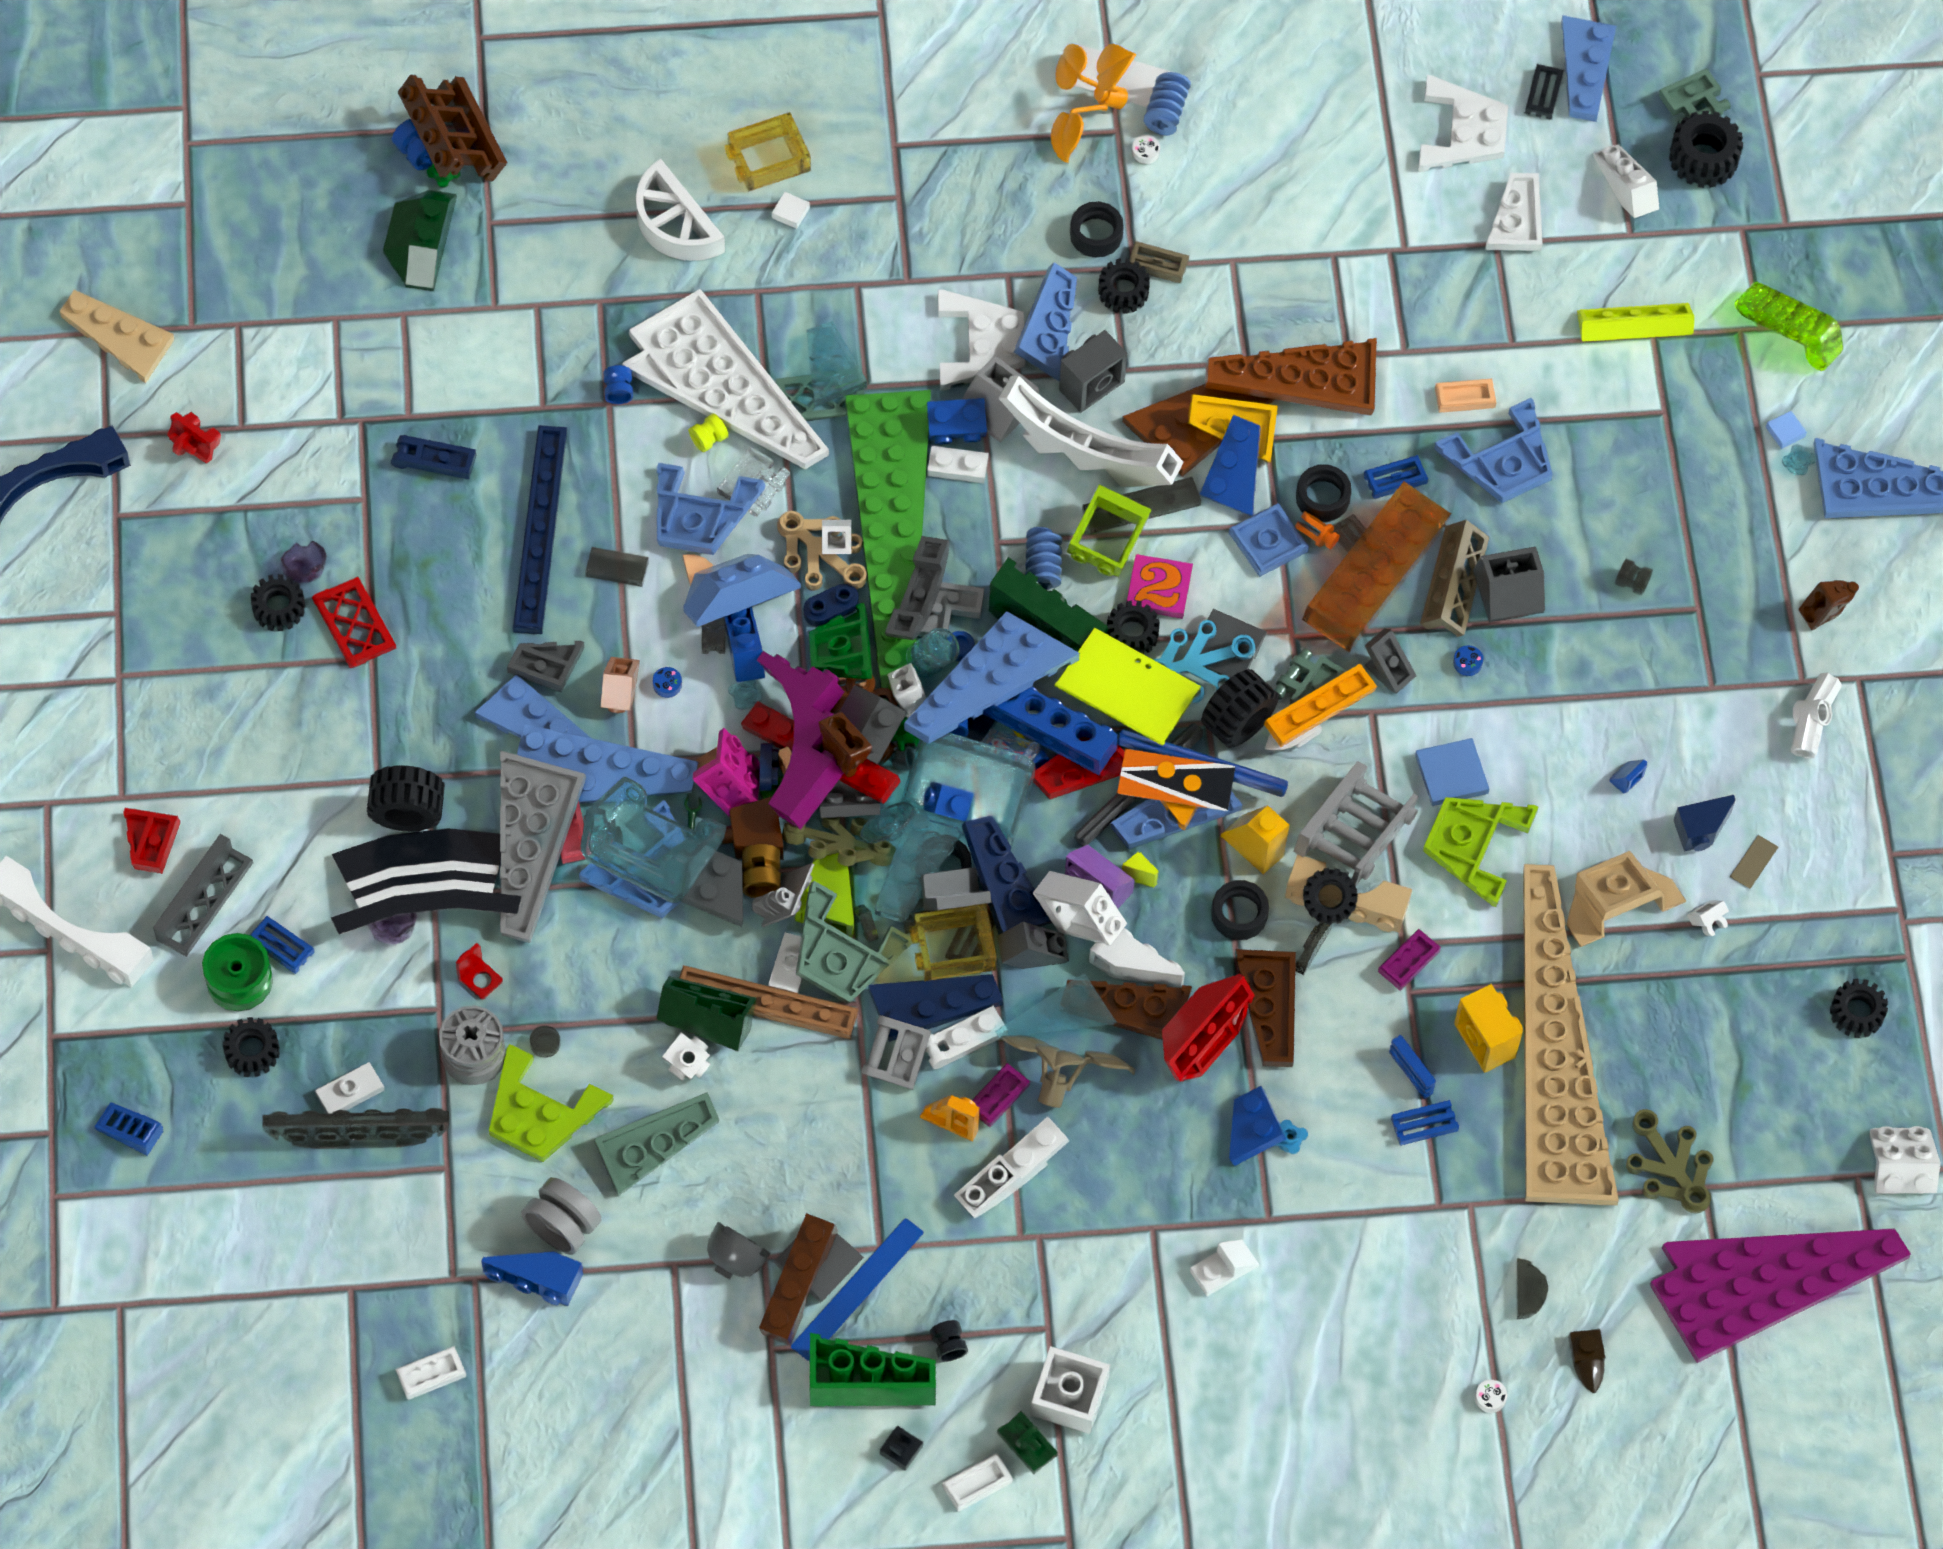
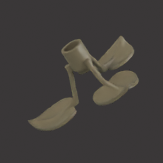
M1005 1035L999 1038V1042L1005 1041L1020 1050L1036 1052L1042 1058V1076L1040 1079L1042 1087L1038 1101L1051 1107L1060 1108L1062 1106L1065 1092L1071 1091L1072 1084L1087 1064L1094 1063L1107 1068L1126 1069L1133 1075L1136 1071L1135 1068L1121 1058L1106 1052L1085 1051L1084 1056L1086 1057L1082 1058L1076 1053L1060 1050L1038 1038L1027 1035ZM1048 1064L1054 1072L1050 1071L1048 1073ZM1078 1065L1070 1079L1066 1082V1076L1059 1073L1060 1067Z

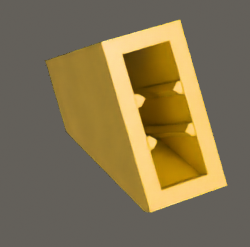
M1267 805L1241 815L1221 833V837L1264 875L1284 857L1289 824Z

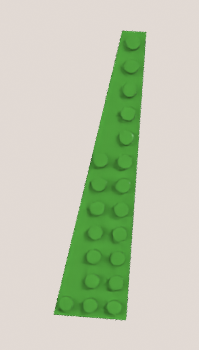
M931 390L845 396L880 688H888L890 690L888 673L909 663H912L913 668L915 666L916 638L908 640L886 636L885 631L894 608H900L915 568L913 557L923 532L929 431L927 402H930Z

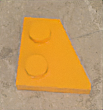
M950 1095L926 1105L920 1118L973 1142L978 1133L980 1107L976 1106L972 1100L966 1097L958 1098Z

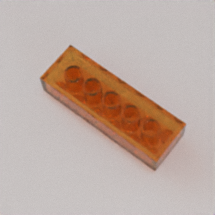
M1403 481L1308 604L1302 620L1350 653L1445 529L1451 513Z

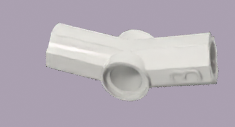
M1820 673L1806 700H1799L1794 704L1793 719L1796 723V729L1790 752L1795 756L1806 759L1815 758L1823 726L1828 725L1832 719L1831 705L1842 684L1838 678L1833 677L1829 673Z

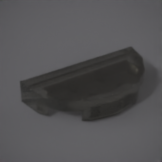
M1322 922L1313 928L1303 945V948H1305L1303 953L1296 961V972L1302 975L1306 973L1330 933L1332 925Z
M1520 1258L1516 1260L1518 1320L1529 1318L1538 1313L1545 1304L1548 1293L1546 1276L1537 1267L1532 1265L1531 1261Z

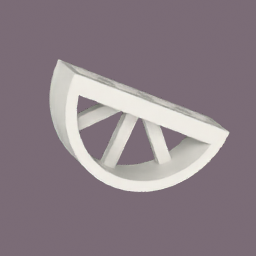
M661 159L656 161L642 176L636 192L637 220L645 239L659 252L680 260H706L725 253V237ZM658 186L661 191H654L653 189ZM646 200L672 203L674 206L652 220L649 219L644 208ZM679 215H682L684 218L680 238L668 235L658 228ZM691 228L700 239L689 240Z

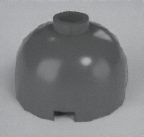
M719 1221L711 1232L707 1245L709 1258L717 1265L714 1271L728 1279H731L732 1275L742 1278L753 1275L764 1265L770 1252L765 1248L758 1247L754 1241L732 1228L725 1227Z

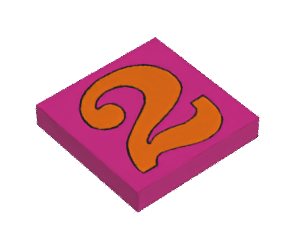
M1136 554L1127 601L1132 600V606H1136L1137 601H1141L1142 608L1146 604L1151 606L1150 612L1155 610L1158 615L1183 619L1193 564Z

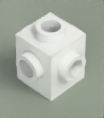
M683 1033L679 1034L662 1056L664 1060L671 1064L668 1070L680 1080H683L685 1077L691 1080L694 1075L700 1079L710 1066V1063L706 1061L710 1056L706 1052L708 1046L696 1036L690 1040ZM685 1053L693 1055L694 1061L688 1064L683 1061Z

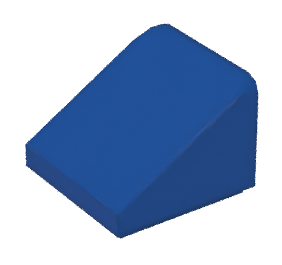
M1642 759L1625 763L1609 779L1610 783L1623 794L1627 793L1644 777L1647 761Z

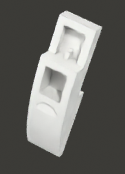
M1047 1116L1005 1155L1001 1156L999 1154L955 1193L954 1196L974 1218H977L1009 1197L1048 1165L1047 1161L1065 1146L1069 1140Z

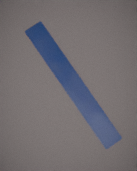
M905 1218L793 1342L791 1348L807 1361H810V1333L819 1334L821 1338L829 1340L924 1232Z

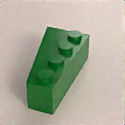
M810 1333V1406L936 1405V1360L897 1351L893 1354L880 1351L879 1347L867 1345L865 1348L851 1345L847 1340L836 1338L833 1341L821 1338L819 1334Z

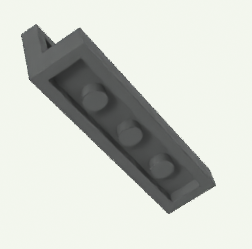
M219 834L154 925L153 929L156 940L187 957L252 866L253 859L233 849L231 840ZM229 857L242 863L237 871L224 874L223 866ZM223 881L225 889L222 893L208 897L206 890L209 885ZM206 905L208 913L205 917L191 921L190 912L192 909ZM190 928L191 936L185 945L172 939L177 931Z

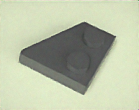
M575 641V645L558 646L557 642H544L543 644L519 643L507 666V673L517 674L523 679L562 692L584 650V642Z

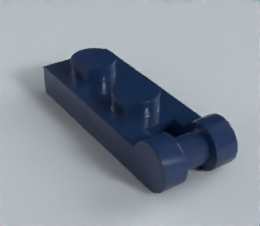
M400 435L396 443L398 449L397 452L393 453L391 464L400 469L409 467L470 479L476 459V449ZM412 450L416 451L415 455H411L408 453Z

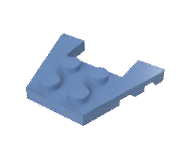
M1532 397L1509 408L1508 414L1521 433L1473 455L1460 434L1456 432L1435 442V450L1501 503L1551 481L1553 474L1546 446L1542 440L1539 419L1536 417L1535 404Z
M658 463L657 541L659 546L714 555L764 491V481L739 476L730 501L678 493L685 474L683 467Z
M664 800L644 816L645 823L663 840L623 875L619 876L599 856L579 873V879L582 882L660 918L666 916L681 901L638 884L636 877L644 869L685 841L681 828L677 821L674 820L670 808Z

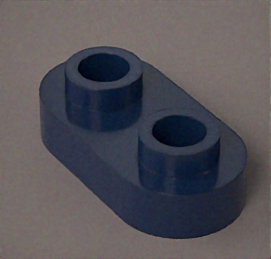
M839 584L810 597L804 603V619L808 624L819 627L820 625L827 624L838 615L844 617L853 613L856 610V605L859 604L857 590L848 584ZM845 594L849 597L846 599H842L839 596ZM815 606H821L823 609L817 611L813 608Z
M761 743L760 791H772V785H778L779 749H773V743Z

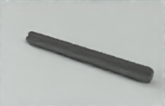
M1191 723L1171 743L1190 749L1202 738L1203 730L1196 723ZM1116 794L1075 832L1074 839L1081 846L1088 845L1138 797Z

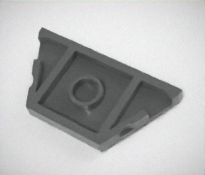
M687 839L644 869L636 877L638 884L740 927L743 925L742 862Z

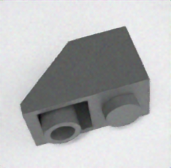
M1022 922L997 936L1003 964L1027 969L1063 964L1069 961L1067 943L1063 933Z

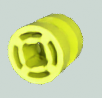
M714 413L704 419V423L695 424L688 429L693 443L703 453L711 449L716 441L721 442L729 437L724 423Z

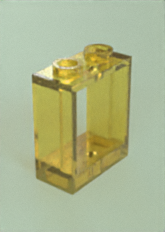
M790 112L727 132L728 144L724 145L726 155L729 161L734 160L736 177L739 183L744 182L748 192L811 171V155ZM783 136L792 158L750 172L741 150Z
M986 903L914 914V926H909L912 944L917 943L919 953L914 954L917 971H923L924 981L996 970L997 956ZM975 925L981 956L930 963L925 938L926 932Z

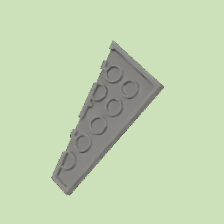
M500 751L501 894L522 896L518 914L500 913V932L502 936L531 943L586 780V775Z

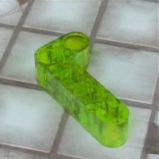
M1753 282L1735 301L1737 311L1745 318L1803 345L1807 361L1819 371L1826 370L1843 352L1840 325L1833 317L1760 282Z

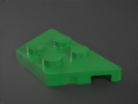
M865 603L856 605L857 612L843 619V616L838 615L827 624L820 625L809 632L811 667L813 666L822 672L827 669L839 678L872 679L868 615Z

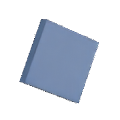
M1279 503L1229 528L1230 536L1259 577L1309 552L1308 544Z
M1473 738L1416 750L1415 757L1432 806L1443 804L1445 797L1468 799L1489 794L1490 789Z

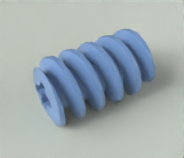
M1164 72L1156 78L1147 111L1144 115L1145 125L1154 133L1169 136L1177 131L1176 126L1179 124V117L1182 115V108L1185 106V98H1187L1188 89L1191 87V82L1186 76L1175 72Z
M1033 527L1026 532L1025 575L1030 571L1039 578L1037 582L1043 588L1050 590L1061 585V578L1059 576L1062 572L1060 567L1062 564V558L1060 557L1062 547L1060 545L1063 538L1053 533L1049 528Z

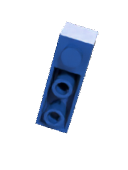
M752 607L725 616L724 623L736 682L765 678V670L757 661L763 650Z
M556 1252L483 1257L481 1260L483 1273L489 1279L499 1283L505 1281L513 1284L514 1288L525 1294H530L531 1292L538 1294L552 1305H559L560 1303L568 1306L583 1276L581 1262Z

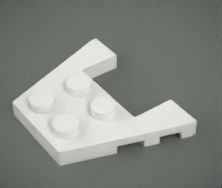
M1427 75L1424 102L1453 105L1450 147L1421 144L1418 171H1429L1430 167L1436 166L1448 168L1452 167L1454 163L1465 161L1471 164L1504 158L1508 105L1435 76Z
M942 289L938 290V317H968L969 362L940 363V391L951 389L952 385L962 382L964 385L971 383L975 375L994 356L1000 358L1014 370L1025 367V359L1013 352L1024 327L1023 311Z

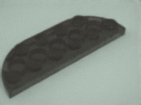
M429 1108L426 1111L414 1112L410 1109H397L394 1112H381L380 1110L369 1109L363 1113L336 1110L333 1113L320 1114L317 1111H304L301 1114H288L276 1111L270 1115H262V1127L270 1137L279 1140V1136H282L284 1140L292 1142L293 1146L303 1148L407 1147L426 1143V1139L432 1137V1134L437 1133V1136L443 1135L449 1127V1111H444L440 1108Z

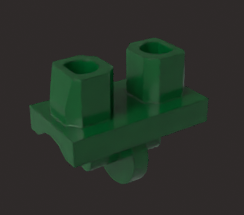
M1022 1411L1007 1424L997 1429V1434L1033 1474L1058 1456L1056 1449Z

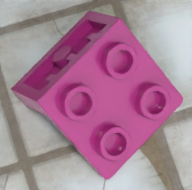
M723 728L718 734L716 758L694 771L692 780L729 816L731 808L758 801L760 762L754 754H749L745 750L737 736L731 735Z

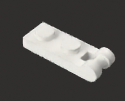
M994 1006L936 1034H931L925 1052L930 1056L929 1062L933 1069H939L998 1040L1001 1036L1008 1035V1029ZM944 1044L947 1051H940L938 1047Z

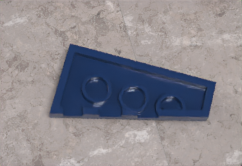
M989 815L965 821L961 826L983 891H990L991 903H988L998 935L1022 922L1039 927L1052 924V921L1033 894L1036 888L1032 886L1025 874L1027 872L1021 862H1017L1011 852V845L993 816Z
M993 974L873 984L868 987L878 1016H885L927 1030L977 1014L992 1006L996 1008L1003 1005V999ZM891 1029L888 1041L896 1040L899 1031Z

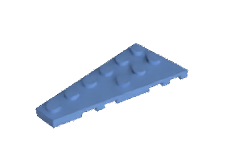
M1006 611L905 721L904 730L929 744L958 728V724L970 717L974 719L982 715L983 710L993 704L996 707L1027 690L1038 679L1046 675L1048 677L1058 672V668L1069 663L1072 665L1079 661L1080 653Z

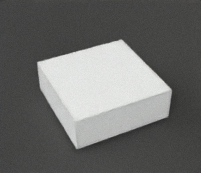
M784 192L772 212V218L797 229L810 208V202Z

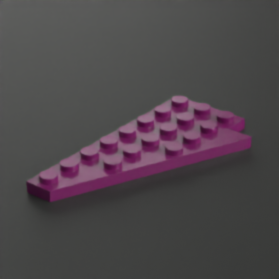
M1895 1228L1672 1241L1664 1243L1662 1250L1675 1270L1652 1280L1650 1287L1696 1363H1699L1909 1259L1911 1253Z

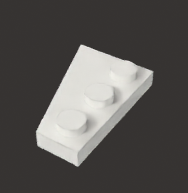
M1511 173L1485 250L1541 251L1543 243L1539 173Z

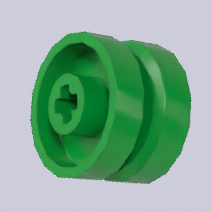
M241 933L228 934L213 941L205 951L202 961L204 978L208 993L216 1004L227 1010L244 1011L261 1004L269 995L273 984L268 952L259 940L251 935Z

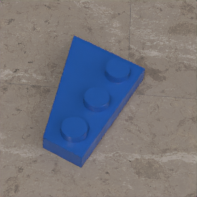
M1236 415L1232 416L1200 491V496L1251 517L1254 516L1260 425Z

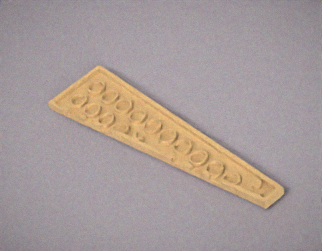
M1524 864L1525 1201L1618 1205L1619 1198L1613 1167L1608 1153L1607 1137H1605L1604 1120L1597 1096V1084L1593 1075V1063L1580 996H1578L1575 970L1573 969L1570 956L1571 949L1565 930L1566 924L1564 913L1561 909V898L1554 865Z

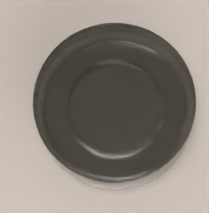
M540 1026L531 1033L530 1047L535 1055L548 1058L555 1055L560 1049V1035L553 1027Z

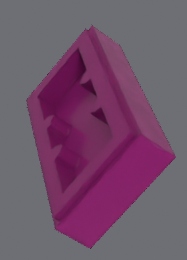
M1418 929L1379 967L1378 973L1401 991L1440 953L1441 947Z
M1006 1063L972 1099L976 1106L980 1107L979 1119L988 1127H991L1030 1086V1081Z

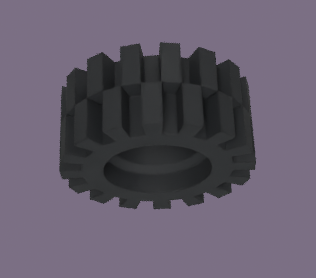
M1121 258L1116 259L1115 265L1110 261L1107 263V268L1103 267L1099 276L1098 295H1100L1101 302L1105 301L1106 308L1109 309L1113 306V312L1116 313L1121 308L1123 309L1122 314L1128 313V308L1135 312L1137 311V305L1140 308L1144 306V301H1147L1149 295L1150 276L1149 273H1146L1144 266L1139 268L1140 263L1135 260L1132 265L1130 264V259L1126 258L1125 263H1121ZM1118 280H1128L1135 285V288L1129 292H1121L1116 290L1113 284Z
M273 574L268 575L269 581L266 582L263 578L259 580L260 587L255 584L253 587L254 593H251L250 596L254 618L256 621L259 620V624L263 628L267 624L268 630L273 631L274 626H277L278 631H283L282 626L284 625L289 630L293 628L292 621L298 624L300 616H304L305 600L302 588L300 589V584L297 581L293 583V578L290 576L284 580L283 574H278V579H274ZM281 595L289 599L288 606L280 610H272L267 606V601L274 596Z
M1132 600L1127 601L1126 607L1120 603L1117 605V610L1113 608L1110 616L1108 615L1107 635L1144 654V650L1147 653L1151 652L1152 646H1156L1159 637L1160 622L1159 618L1157 619V613L1155 610L1150 612L1151 606L1148 604L1142 608L1141 601H1137L1136 606H1132ZM1127 622H1137L1143 626L1144 632L1139 636L1133 637L1124 634L1121 628Z
M1324 868L1323 871L1319 872L1318 870L1312 877L1308 878L1303 889V900L1305 908L1312 918L1314 917L1320 923L1325 922L1327 925H1332L1335 922L1337 924L1341 923L1342 920L1348 919L1351 916V913L1356 908L1358 894L1355 882L1346 872L1343 873L1337 868H1334V870ZM1334 885L1341 890L1342 900L1337 906L1325 907L1320 903L1318 895L1324 886Z
M1853 979L1852 984L1849 981L1845 982L1842 987L1840 986L1837 989L1831 1003L1830 1014H1833L1831 1017L1832 1022H1838L1836 1028L1839 1031L1844 1027L1846 1029L1844 1034L1847 1036L1851 1032H1855L1854 1038H1860L1862 1033H1864L1865 1037H1869L1871 1032L1875 1034L1879 1030L1886 1017L1888 1000L1887 998L1883 999L1885 993L1883 990L1877 992L1878 985L1873 983L1872 987L1867 986L1869 980L1864 979L1862 984H1859V979ZM1852 1000L1864 1001L1870 1007V1014L1866 1017L1855 1016L1849 1011L1848 1003Z
M247 1017L248 1023H243V1020L240 1019L237 1020V1027L233 1024L229 1026L230 1033L225 1032L223 1050L228 1066L231 1069L234 1067L235 1073L240 1075L241 1071H243L244 1077H250V1072H254L255 1077L260 1076V1070H263L266 1074L270 1071L269 1065L273 1067L276 1065V1058H279L280 1047L275 1029L272 1030V1026L268 1022L264 1025L263 1019L258 1018L257 1022H254L253 1017ZM250 1038L259 1039L263 1043L261 1052L254 1056H245L239 1050L241 1043Z

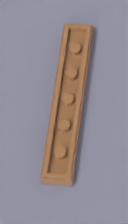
M683 965L679 977L680 979L756 997L753 1016L850 1040L859 1013V1008Z

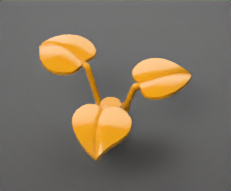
M1069 44L1064 48L1056 67V83L1060 88L1070 90L1079 79L1096 87L1094 98L1098 101L1099 105L1073 108L1069 114L1061 112L1055 119L1051 130V143L1054 152L1063 162L1069 163L1070 155L1082 136L1083 119L1077 113L1095 110L1107 111L1108 107L1119 110L1125 106L1128 92L1125 88L1116 86V84L1135 58L1136 54L1117 44L1107 45L1097 60L1096 69L1099 73L1097 75V83L1081 74L1087 65L1085 50L1076 44Z

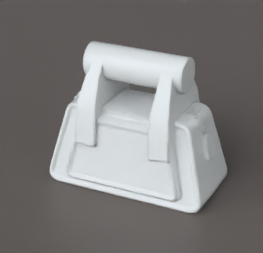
M912 663L887 674L893 696L899 707L907 712L905 715L907 718L926 700L923 686Z

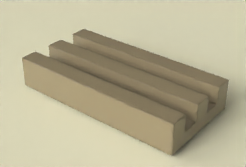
M1135 241L1129 259L1132 265L1135 260L1140 263L1139 268L1144 266L1146 273H1149L1151 276L1181 284L1189 262V255ZM1140 252V253L1147 254V255H1151V256H1154V257L1151 258V257H1147V256L1140 255V254H1137V253ZM1164 259H1165V260H1169V261H1173V262H1176V263H1180V265L1166 262V261H1164Z

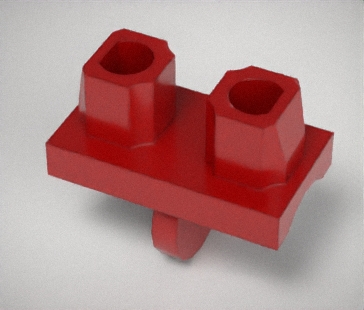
M178 412L170 416L171 427L167 434L169 440L174 443L172 452L177 456L187 452L206 464L210 462L214 449L220 444L221 433L215 428H209L204 432L200 429L201 421L199 417L192 412L184 416Z

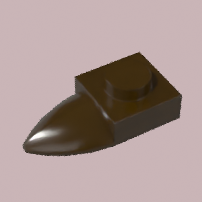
M1601 1330L1569 1332L1568 1339L1576 1374L1581 1383L1590 1392L1596 1393L1602 1383L1605 1371L1604 1361L1606 1357Z

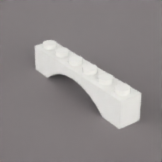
M5 856L0 862V907L4 905L10 909L12 915L19 921L26 922L27 920L35 925V929L44 937L49 938L52 936L69 953L77 952L83 956V960L95 969L98 967L102 968L114 982L118 984L124 982L131 988L154 961L151 948L127 932H94L63 920L41 899L34 885L30 870L8 856Z

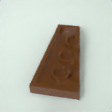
M1235 949L1239 973L1244 975L1255 995L1252 1003L1248 1004V1010L1262 1066L1293 1067L1296 952Z
M1067 980L1059 1011L1163 1040L1162 1029L1188 1001L1192 986L1182 985L1181 988L1167 987V984L1138 986L1136 983L1123 982V985L1108 984L1107 981Z

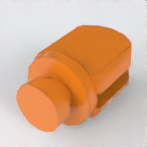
M1304 511L1301 518L1321 531V533L1319 534L1311 527L1299 521L1296 523L1295 528L1316 541L1315 545L1319 548L1325 544V547L1332 549L1340 538L1339 534L1333 532L1334 526L1332 524L1326 525Z

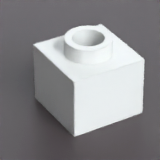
M822 520V554H851V520ZM842 532V535L838 538H835L831 535V533Z

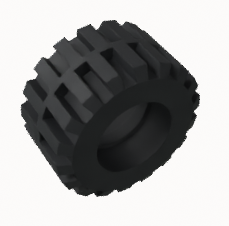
M1702 111V114L1697 112L1691 113L1690 118L1685 116L1681 120V124L1678 123L1675 128L1670 147L1669 161L1672 162L1671 167L1673 171H1678L1677 176L1680 179L1686 178V183L1690 185L1697 183L1698 187L1704 188V185H1709L1710 188L1716 187L1717 182L1720 185L1726 183L1727 178L1731 179L1737 170L1743 149V136L1741 132H1738L1739 127L1737 124H1731L1729 117L1725 116L1722 118L1718 112L1709 114V111ZM1708 145L1718 152L1707 154L1697 150L1694 146Z
M1246 669L1228 679L1213 694L1203 711L1201 722L1226 747L1234 748L1249 740L1264 726L1265 720L1271 717L1276 708L1279 694L1254 670Z
M396 765L376 770L370 777L367 815L373 822L393 830L412 832L431 829L438 825L442 818L445 783L435 773L414 766Z

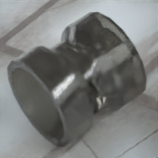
M1626 558L1617 575L1615 585L1622 588L1627 586L1633 590V593L1642 596L1650 581L1653 569L1647 566L1639 567L1635 564V561Z

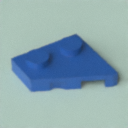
M1262 1086L1234 1099L1229 1159L1236 1166L1286 1140V1136Z

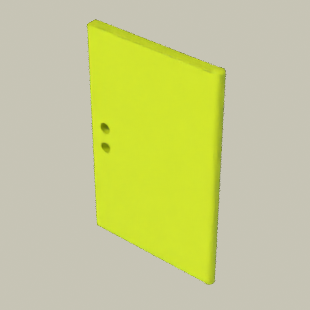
M1096 628L1093 629L1079 649V661L1072 665L1069 664L1054 685L1161 746L1165 744L1166 739L1201 689V686Z

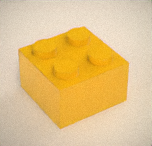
M1492 984L1461 998L1454 1021L1455 1027L1484 1073L1516 1058L1523 1033L1519 1019L1516 1016L1512 1017L1508 1011L1504 995L1500 991L1496 992Z

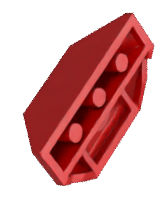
M1237 974L1199 987L1162 1029L1164 1061L1175 1080L1182 1082L1186 1079L1201 1077L1239 1034L1247 1015L1248 1004L1252 1003L1255 996L1244 975Z

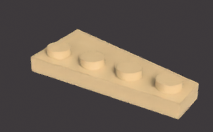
M73 290L60 310L61 318L87 338L93 339L106 353L109 352L116 357L121 365L127 369L130 368L144 383L148 381L174 341L173 333L76 290Z

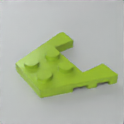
M1445 797L1425 842L1423 852L1491 906L1497 907L1507 880L1480 870L1481 862L1498 823L1528 834L1539 807L1529 804L1527 807L1513 806V803L1502 802L1501 805L1483 803V800Z
M509 1044L491 1118L489 1135L544 1162L572 1138V1134L584 1124L590 1123L599 1111L604 1107L610 1106L614 1098L612 1094L589 1083L575 1108L571 1109L521 1084L520 1082L533 1063L534 1057Z

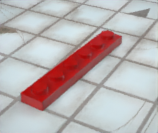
M757 701L741 722L742 728L768 743H773L779 749L789 747L792 752L794 745V720ZM868 759L856 768L857 771L854 776L848 778L843 774L839 781L882 804L887 801L901 782L898 775Z

